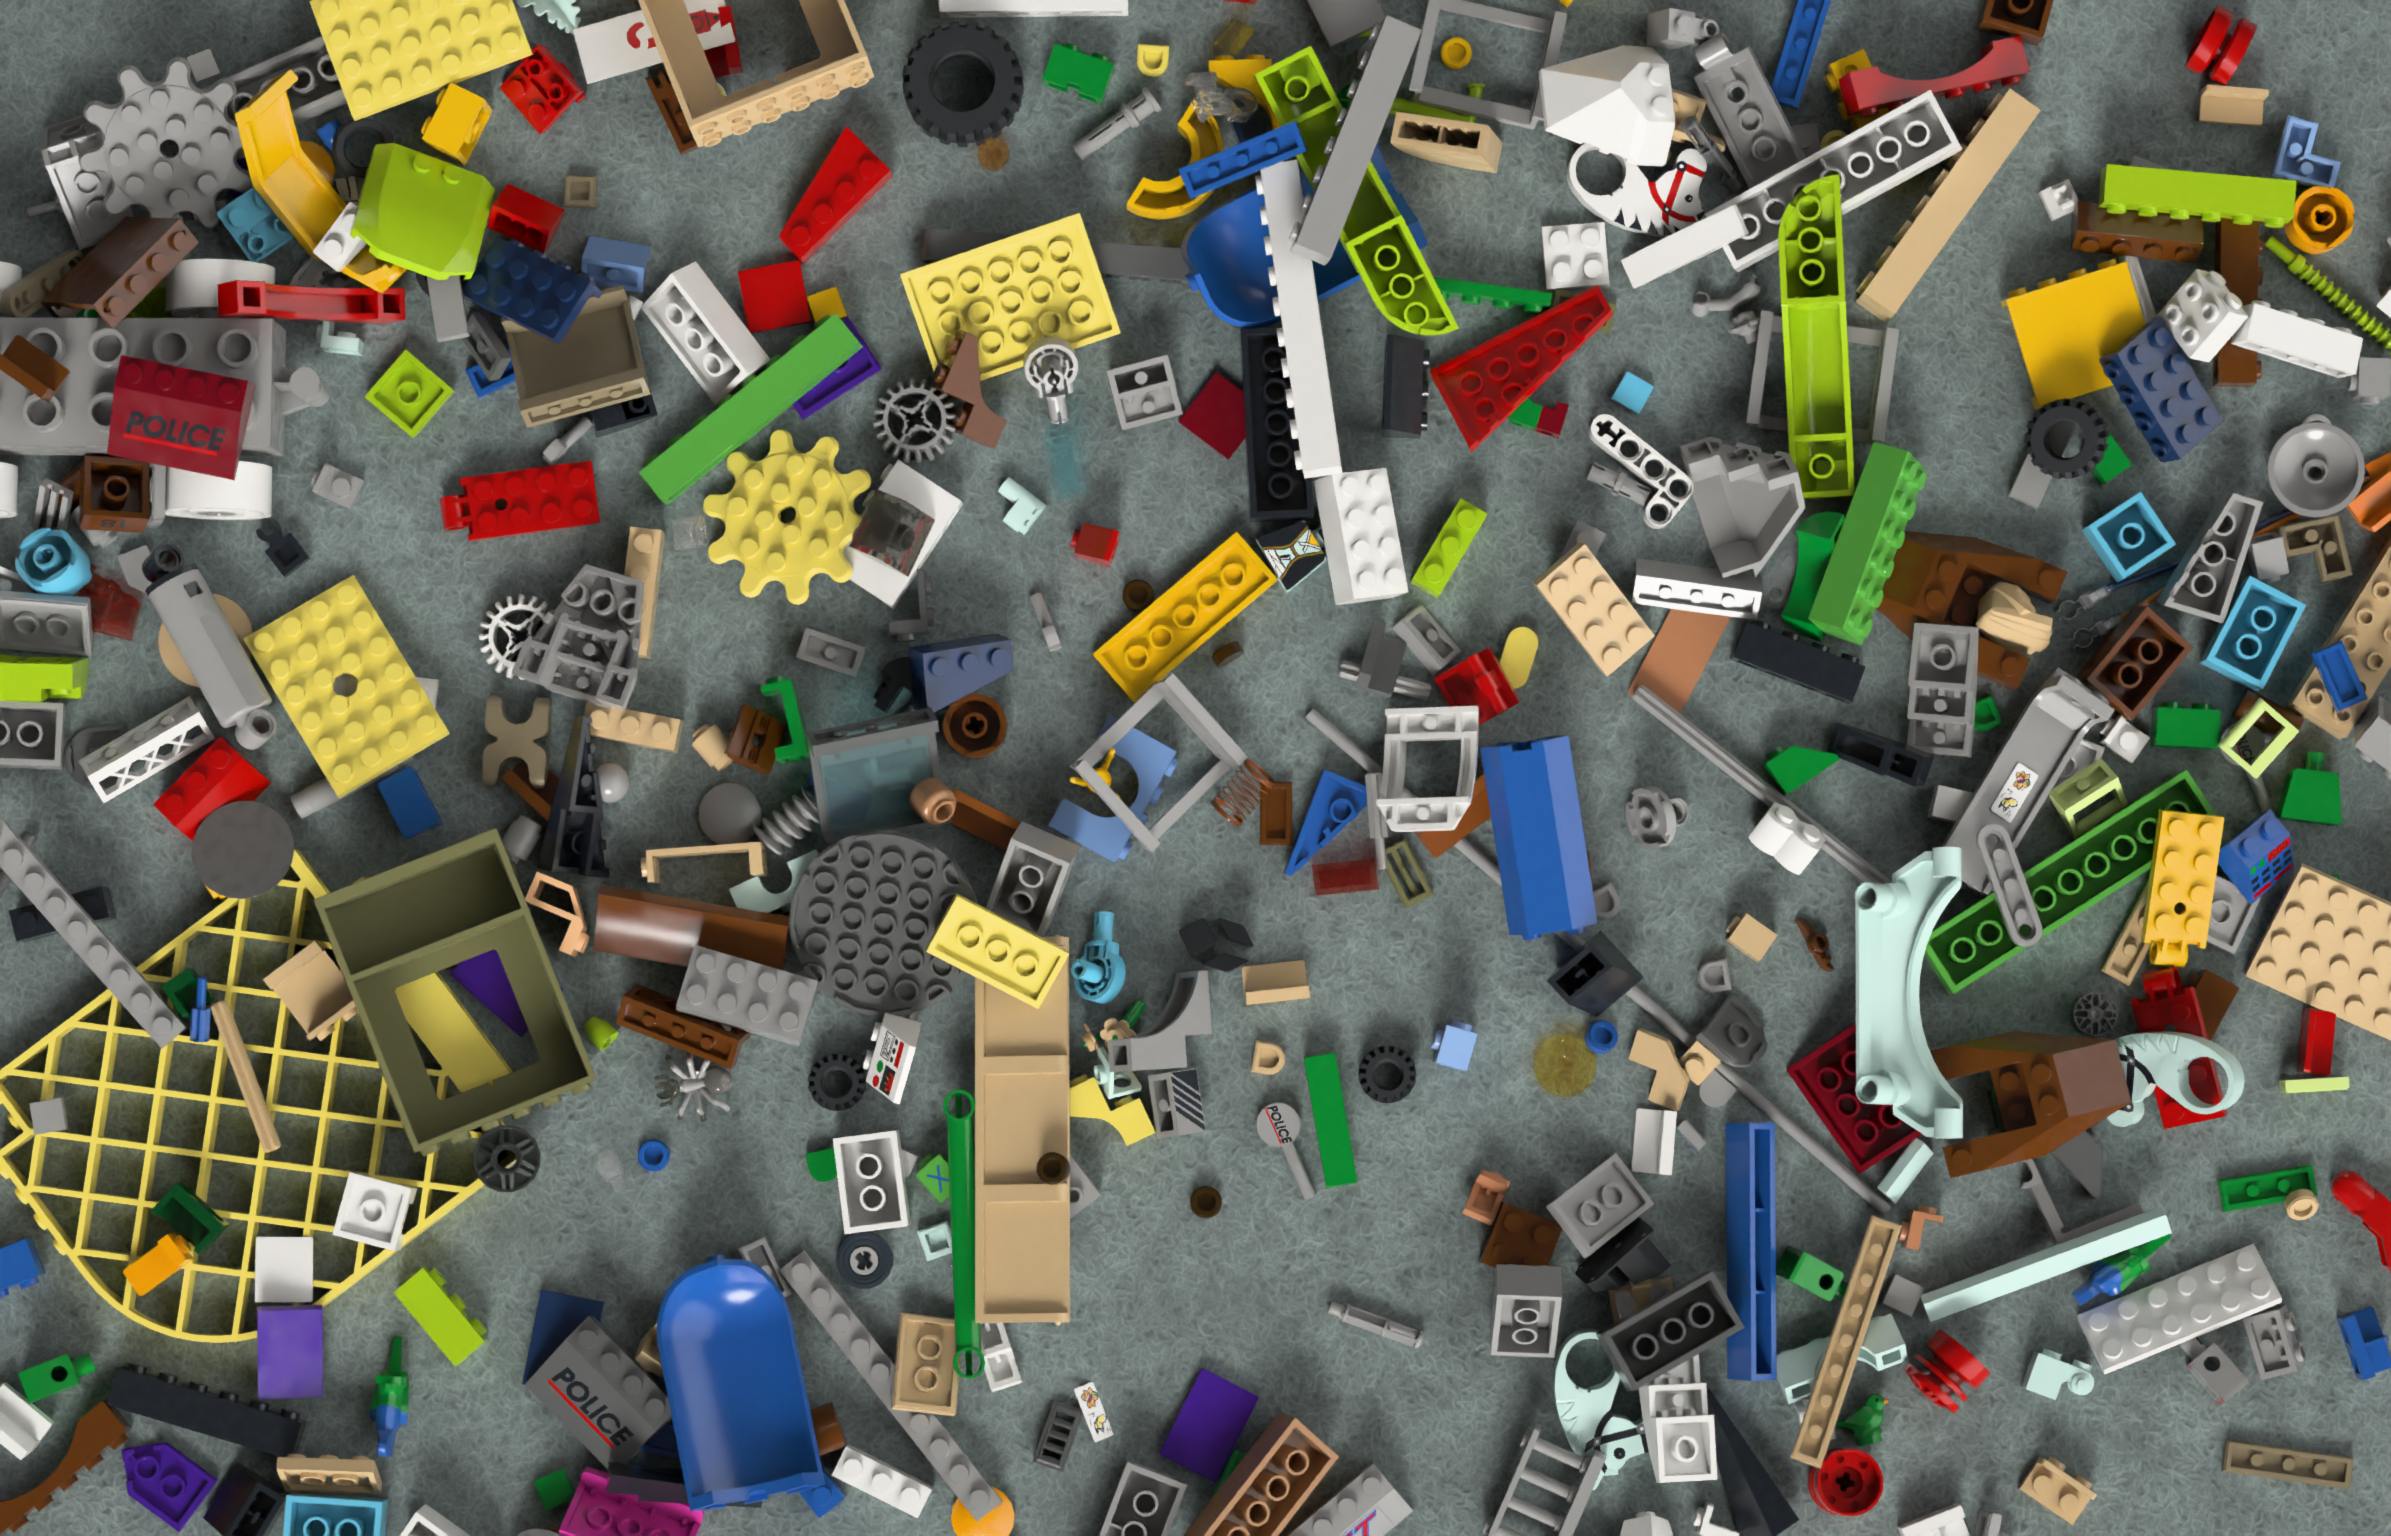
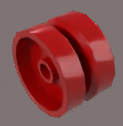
M2217 4L2199 29L2191 45V50L2184 67L2199 74L2214 59L2209 71V78L2211 81L2225 86L2246 53L2257 29V24L2242 17L2235 22L2228 33L2227 31L2232 21V11Z

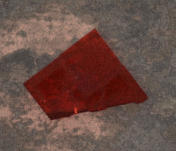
M90 563L92 578L87 585L79 590L78 597H89L90 605H94L99 609L91 607L92 631L132 641L140 614L141 603L132 595L123 593L120 586L112 579L109 581L95 574L96 566Z

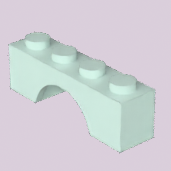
M1891 1313L1871 1318L1857 1359L1870 1364L1877 1371L1908 1360L1905 1342ZM1831 1336L1823 1339H1814L1807 1345L1793 1350L1787 1349L1777 1355V1380L1788 1404L1811 1396Z

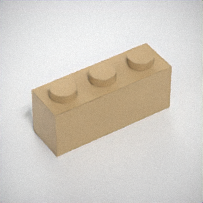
M586 703L584 716L592 717V723H589L590 736L678 753L684 724L682 720L613 707L612 709H607Z

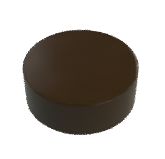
M1132 580L1123 589V601L1133 611H1144L1153 603V588L1144 580Z
M1233 641L1214 652L1212 659L1217 668H1220L1239 658L1244 653V650L1239 641Z
M1046 1153L1037 1163V1174L1043 1182L1050 1185H1059L1070 1174L1069 1161L1059 1153Z
M1202 1186L1196 1189L1190 1199L1192 1212L1202 1219H1210L1216 1216L1222 1206L1221 1195L1210 1186Z

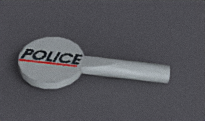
M2236 723L2232 724L2231 726L2225 729V731L2221 735L2220 741L2235 726ZM2252 725L2231 749L2246 762L2250 763L2265 746L2264 736L2257 727ZM2220 748L2222 755L2227 761L2233 765L2240 766ZM2246 771L2261 813L2271 809L2275 814L2261 774L2256 779Z
M1279 1102L1269 1104L1257 1116L1256 1128L1258 1135L1268 1145L1282 1148L1304 1199L1316 1196V1193L1293 1143L1300 1131L1299 1115L1294 1108L1287 1104Z

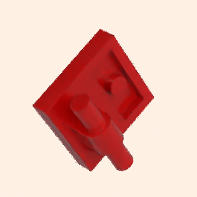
M541 44L532 50L533 55L526 57L499 87L539 134H543L550 129L574 101L580 103L587 96L574 80L575 76L563 62L559 63L544 44Z
M1490 647L1468 657L1465 661L1434 678L1449 707H1479L1478 726L1521 702Z

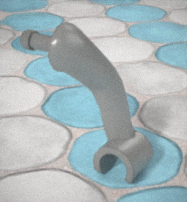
M1752 274L1749 277V283L1744 284L1740 291L1728 298L1710 299L1709 294L1698 291L1694 295L1693 314L1697 317H1703L1709 311L1734 310L1756 298L1761 291L1760 287L1755 284L1757 281L1756 275Z

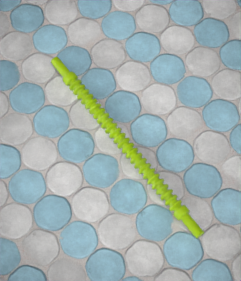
M2273 235L2267 240L2264 246L2288 265L2287 269L2292 274L2298 273L2300 280L2306 279L2307 286L2312 284L2314 286L2313 291L2319 290L2321 292L2320 297L2326 296L2328 298L2327 303L2334 302L2335 309L2341 308V314L2347 313L2349 315L2348 320L2354 319L2355 326L2360 324L2362 326L2361 331L2367 330L2369 332L2368 337H2376L2375 342H2382V348H2389V354L2391 355L2389 327L2384 329L2382 327L2383 322L2377 323L2375 316L2369 317L2368 310L2362 311V305H2355L2354 298L2349 300L2347 298L2348 293L2342 294L2340 292L2341 287L2335 288L2333 286L2334 281L2327 282V276H2320V270L2314 271L2312 269L2313 264L2307 265V259L2301 254L2295 255Z

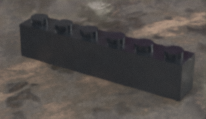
M129 1362L128 1367L123 1366L117 1369L107 1401L109 1406L279 1457H287L289 1454H297L307 1422L299 1419V1412L282 1408L281 1413L268 1410L270 1404L251 1399L250 1404L238 1400L239 1395L236 1393L221 1390L220 1394H215L208 1391L209 1386L206 1384L190 1381L189 1385L177 1382L178 1376L159 1372V1376L146 1373L148 1367Z

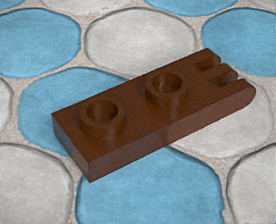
M659 71L657 75L661 85L656 87L655 81L651 76L645 79L680 154L683 155L698 148V145L687 124L671 81H667L663 71Z

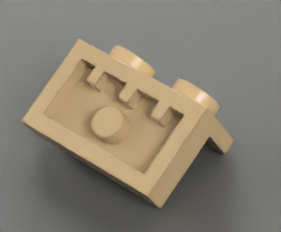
M2052 1456L2048 1460L2039 1457L2018 1489L2073 1525L2089 1500H2094L2097 1495L2090 1490L2093 1484L2078 1474L2073 1479L2063 1472L2066 1466Z

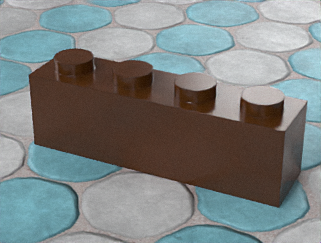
M2077 201L2071 222V250L2170 260L2181 263H2197L2204 244L2202 216L2189 215V219L2170 218V213L2158 212L2157 216L2147 217L2138 215L2136 210H2126L2124 214L2108 213L2107 208L2098 207V203Z

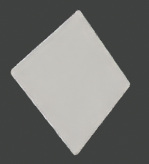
M256 1237L255 1302H312L313 1237Z

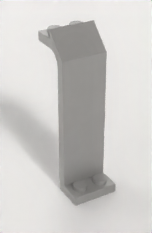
M2059 667L2030 698L1941 847L1961 848L1962 885L1960 889L1973 897L1989 895L1992 890L1976 844L1978 831L1988 824H1999L2008 831L2014 850H2016L2082 738L2093 725L2108 721L2114 712V709L2108 705L2110 702L2106 698L2094 692L2077 678L2069 675ZM2017 763H2021L2036 773L2038 779L2014 819L2009 823L1992 812L1991 807ZM1993 834L1987 837V843L1990 846L1997 844V838Z

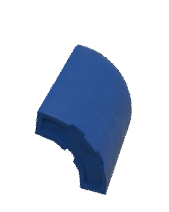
M1376 144L1370 160L1406 222L1418 248L1421 249L1428 245L1421 225L1402 193L1398 195L1392 182L1388 183L1393 177ZM1298 164L1303 199H1305L1307 193L1313 194L1314 191L1300 164ZM1257 186L1221 203L1201 216L1188 230L1181 246L1182 258L1190 272L1185 275V278L1193 292L1199 290L1208 307L1217 317L1229 324L1244 328L1264 327L1281 321V316L1275 317L1272 298L1278 297L1277 285H1270L1268 267L1274 266L1272 255L1266 256L1264 237L1270 236L1268 224L1262 225L1259 206H1265L1264 194L1258 195ZM1338 240L1333 255L1325 266L1312 260L1318 302L1361 280L1340 240Z
M714 1255L705 1258L704 1264L685 1271L671 1284L662 1300L657 1320L658 1349L690 1511L724 1508L726 1503L739 1501L749 1504L769 1500L768 1496L783 1492H787L790 1495L825 1485L793 1322L781 1290L767 1272L750 1261L724 1259V1255Z

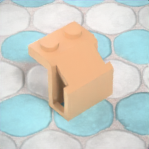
M536 872L525 901L571 921L559 951L576 958L578 952L582 954L585 952L591 937L586 934L588 926L578 890L571 885ZM545 884L570 893L575 915L539 900Z

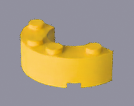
M1194 98L1178 123V132L1187 140L1191 149V159L1188 165L1224 151L1220 128L1215 118L1201 102ZM1181 175L1169 181H1152L1143 177L1126 203L1129 212L1140 217L1155 220L1174 219L1197 209L1210 197L1214 190L1190 199Z

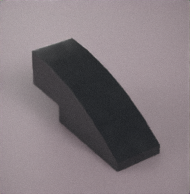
M1841 723L1836 724L1827 750L1828 753L1837 754L1839 758L1881 776L1888 775L1914 787L1925 785L1934 759V755L1917 748Z

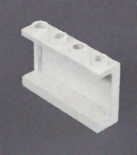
M897 460L894 466L889 464L880 477V480L883 481L877 492L871 490L862 504L866 509L861 516L870 517L875 521V535L880 525L890 529L877 558L874 559L867 555L875 535L868 540L853 539L844 548V556L853 568V573L849 580L880 599L892 609L895 608L915 578L917 569L922 567L963 505L961 500ZM892 502H896L899 505V509L895 512L890 510ZM905 507L910 509L906 519L901 517ZM914 511L919 513L915 523L910 521ZM886 514L893 515L894 519L891 523L885 522L884 517ZM924 516L927 519L916 542H914L911 538L921 517ZM898 521L903 523L899 534L894 532ZM907 526L912 528L908 538L902 536ZM891 536L897 538L892 548L887 546ZM901 540L905 544L901 552H898L896 548ZM908 545H911L913 549L902 572H900L897 568ZM884 551L889 553L885 563L880 561ZM892 556L898 557L894 567L889 566Z

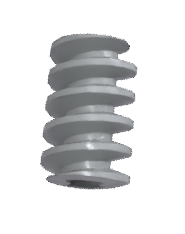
M805 787L801 788L804 795L803 799L795 794L791 796L794 802L793 807L786 802L782 803L784 814L776 810L772 811L775 821L771 822L764 817L762 819L765 827L763 830L756 825L753 826L756 835L763 844L776 854L781 855L785 852L784 845L788 847L795 845L794 837L797 839L804 838L805 833L803 829L809 832L813 831L815 827L813 821L819 824L816 799Z

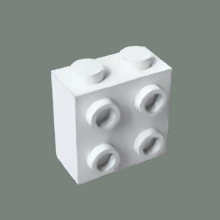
M2196 269L2157 314V316L2162 317L2171 334L2188 357L2205 362L2212 360L2249 317L2241 307L2243 305L2242 301L2235 294L2230 293L2225 286V279L2215 271L2207 272Z

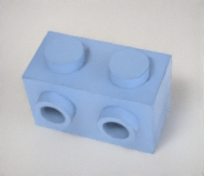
M1452 1021L1451 1026L1444 1025L1443 1030H1436L1431 1046L1432 1049H1436L1433 1062L1457 1070L1467 1071L1477 1034L1471 1032L1472 1026Z

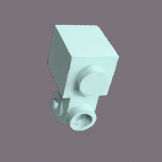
M2044 1348L2042 1354L2033 1352L2021 1388L2056 1400L2061 1384L2067 1381V1386L2071 1392L2077 1395H2086L2094 1387V1379L2090 1374L2092 1366L2075 1359L2072 1365L2060 1361L2061 1354Z

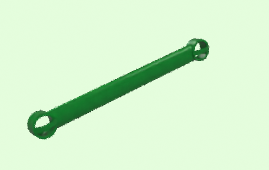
M958 1089L948 1093L943 1102V1109L947 1115L956 1345L953 1365L959 1376L972 1379L979 1376L985 1367L984 1355L981 1352L980 1323H975V1175L972 1124L975 1102L970 1093ZM962 1093L967 1095L971 1104L968 1115L962 1117ZM955 1094L956 1118L951 1116L947 1106L950 1096ZM963 1351H965L966 1374L962 1373L958 1368V1358ZM972 1351L978 1353L977 1355L981 1361L980 1368L974 1374L972 1372Z

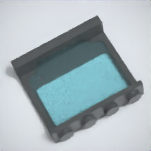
M931 707L806 733L820 831L826 847L841 838L861 831L888 829L911 833L914 830L923 828L937 829L943 824L952 823L950 818L944 823L929 825L917 816L909 805V797L916 784L927 778H937L942 781L935 732H939V726Z

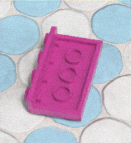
M586 1467L582 1472L580 1483L558 1534L562 1536H697L705 1510L690 1511L689 1504L638 1501V1495L607 1493V1473Z

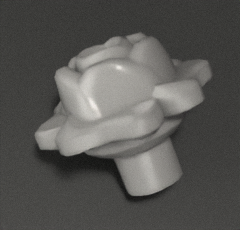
M1753 311L1739 313L1736 317H1733V327L1728 332L1744 336L1747 344L1757 341L1756 330L1759 328L1760 317H1757Z

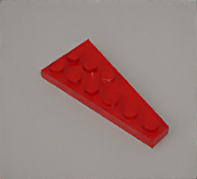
M1598 285L1429 371L1471 452L1613 316L1612 310Z

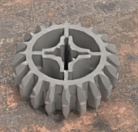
M910 378V388L905 389L902 381H898V393L895 394L890 387L886 389L887 394L891 397L889 401L884 397H879L878 402L885 408L884 410L874 409V415L882 417V420L873 421V427L884 429L875 436L877 440L888 438L883 443L882 448L886 451L894 446L895 448L891 454L893 458L896 459L902 451L904 452L903 461L905 463H909L911 454H915L917 464H921V454L926 453L928 459L932 461L934 460V455L931 450L936 448L940 454H944L945 450L940 443L942 441L948 445L953 443V440L946 433H955L956 427L949 425V422H953L956 415L954 413L948 414L947 412L953 410L955 404L954 402L943 403L949 397L948 394L942 392L937 396V389L931 387L930 390H927V379H922L920 388H916L914 378ZM908 397H924L923 400L920 401L917 404V406L913 408H906L902 405H897L900 401ZM932 402L937 405L941 412L940 429L934 427L927 420V414ZM891 412L904 421V427L899 439H896L890 430ZM921 412L922 417L920 419L924 421L925 426L916 424L910 429L908 425L911 423L907 420L906 415L916 417ZM918 433L934 437L922 445H907L909 440L911 441Z

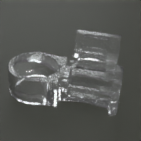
M1216 72L1190 73L1185 80L1186 86L1192 85L1194 87L1196 96L1192 104L1200 122L1204 123L1209 116L1226 115L1228 122L1243 123L1247 122L1257 110L1258 101L1249 90L1235 88L1226 89L1222 93V88H1218L1216 84L1218 80ZM1233 99L1242 101L1246 107L1238 108Z

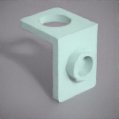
M1104 1047L1098 1048L1094 1076L1108 1099L1140 1092L1142 1086L1133 1071L1110 1072L1109 1055ZM1123 1078L1130 1081L1131 1084L1127 1087H1118L1114 1085V1080Z

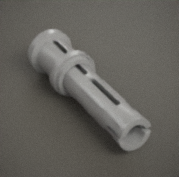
M1146 87L1142 89L1140 95L1129 103L1123 102L1120 104L1119 112L1071 144L1082 161L1127 128H1137L1140 126L1139 122L1154 111L1157 113L1161 111L1159 104Z

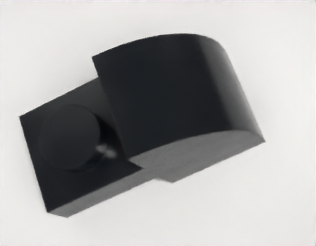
M909 657L895 659L880 671L890 681L888 684L882 682L873 698L877 700L874 706L885 714L888 713L903 688L912 693Z

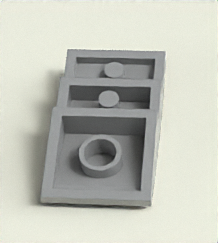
M1914 623L1908 678L1910 694L1907 719H1909L1907 745L1929 754L1971 758L1977 692V627Z

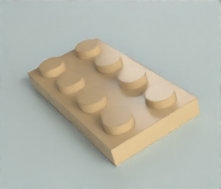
M1581 541L1532 582L1599 670L1607 677L1655 636L1588 547Z

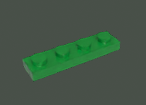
M1433 277L1445 301H1448L1449 296L1462 298L1461 303L1468 305H1480V301L1493 302L1492 307L1510 310L1511 305L1523 306L1524 312L1541 314L1543 309L1549 310L1551 305L1552 293Z

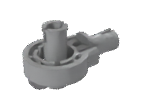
M1044 336V338L1033 342L1026 350L1023 358L1024 371L1029 383L1035 387L1038 398H1043L1041 384L1044 383L1049 421L1052 424H1059L1057 413L1060 412L1063 424L1070 418L1063 382L1065 379L1068 394L1074 391L1073 381L1078 373L1077 356L1071 344L1064 339ZM1066 353L1071 357L1072 360L1068 361Z

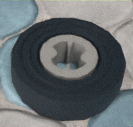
M858 1232L847 1237L840 1245L836 1255V1268L841 1278L848 1285L858 1289H871L882 1284L890 1275L893 1267V1253L889 1244L881 1236L871 1232ZM864 1251L871 1254L870 1261L873 1262L872 1267L868 1269L865 1266V1270L858 1267L859 1260L856 1259L860 1252L864 1255Z

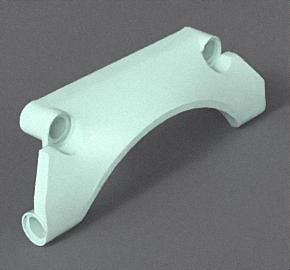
M1935 847L1933 851H1925L1892 874V883H1861L1857 887L1854 896L1856 929V1096L1858 1100L1866 1104L1893 1105V1115L1926 1137L1942 1139L1963 1138V1100L1942 1076L1928 1048L1920 1015L1919 986L1922 961L1932 930L1941 913L1962 885L1961 848Z

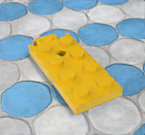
M2159 809L2141 939L2144 943H2151L2149 949L2151 964L2184 967L2188 959V944L2206 949L2225 817ZM2182 902L2185 907L2184 911L2176 914L2174 907L2177 903Z

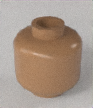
M927 778L916 784L909 797V805L912 811L929 825H938L948 821L953 816L956 808V797L953 791L939 779Z

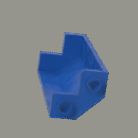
M1550 735L1528 741L1501 742L1480 747L1509 935H1522L1523 940L1541 938V934L1567 931V934H1578L1586 932L1585 926L1597 924L1598 922L1569 735Z

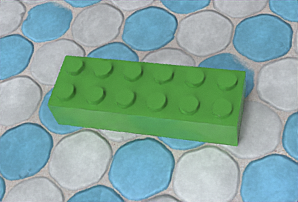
M1873 442L1808 617L1827 636L1862 646L1864 638L1868 637L1871 632L1873 613L1875 608H1878L1882 602L1883 586L1886 578L1888 579L1893 572L1894 556L1897 549H1900L1905 539L1904 529L1907 521L1915 513V500L1918 491L1923 489L1927 478L1926 469L1907 450Z

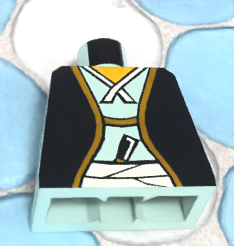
M1300 521L1256 539V543L1286 593L1295 588L1326 562L1327 559L1321 549L1325 546L1322 526L1311 532L1305 521Z

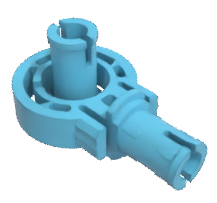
M1106 911L1094 913L1093 939L1085 944L1084 956L1081 959H1077L1071 968V974L1074 977L1075 987L1079 995L1086 1000L1100 1004L1110 1003L1118 995L1124 984L1126 973L1124 961L1119 956V944L1112 941L1114 913Z

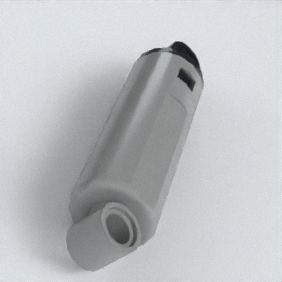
M161 544L142 564L144 576L152 583L145 592L220 725L224 728L237 725L235 736L239 744L246 749H258L277 730L275 717L267 710H264L271 704L272 699L197 565L189 564L183 566L184 557L182 552L172 544ZM253 726L256 727V728L259 730V733H258L257 731H255V729L253 728Z

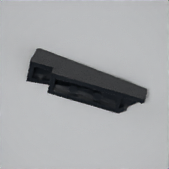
M608 1461L607 1493L638 1495V1501L689 1504L682 1469L637 1467ZM739 1501L726 1503V1506L761 1508L763 1501L749 1504Z

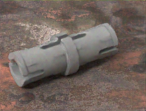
M1596 461L1587 477L1588 481L1612 491V495L1617 497L1619 494L1643 507L1652 491L1651 487L1627 477V473L1622 471L1620 474Z

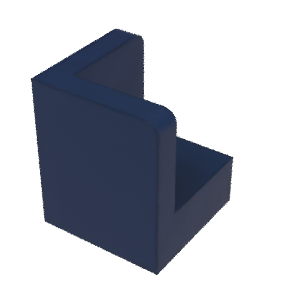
M1254 114L1239 121L1237 118L1230 120V126L1238 144L1269 132L1266 131L1260 114Z

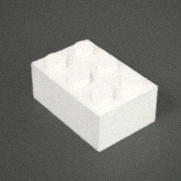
M899 1130L833 1138L844 1234L910 1226L911 1221Z

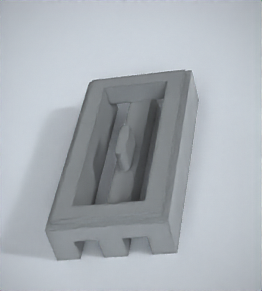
M45 478L39 487L33 527L39 529L42 525L45 528L50 527L51 530L62 529L67 532L74 492ZM50 489H52V490H51V495H50L49 506H48L47 518H46V511H47L49 493H50ZM60 493L63 495L61 502L58 523H56L54 521L56 516V510L58 509V498Z

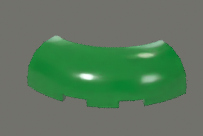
M1826 511L1813 514L1805 519L1796 529L1798 537L1797 570L1788 602L1781 615L1793 630L1818 642H1822L1825 633L1811 622L1808 617L1845 520L1844 514Z

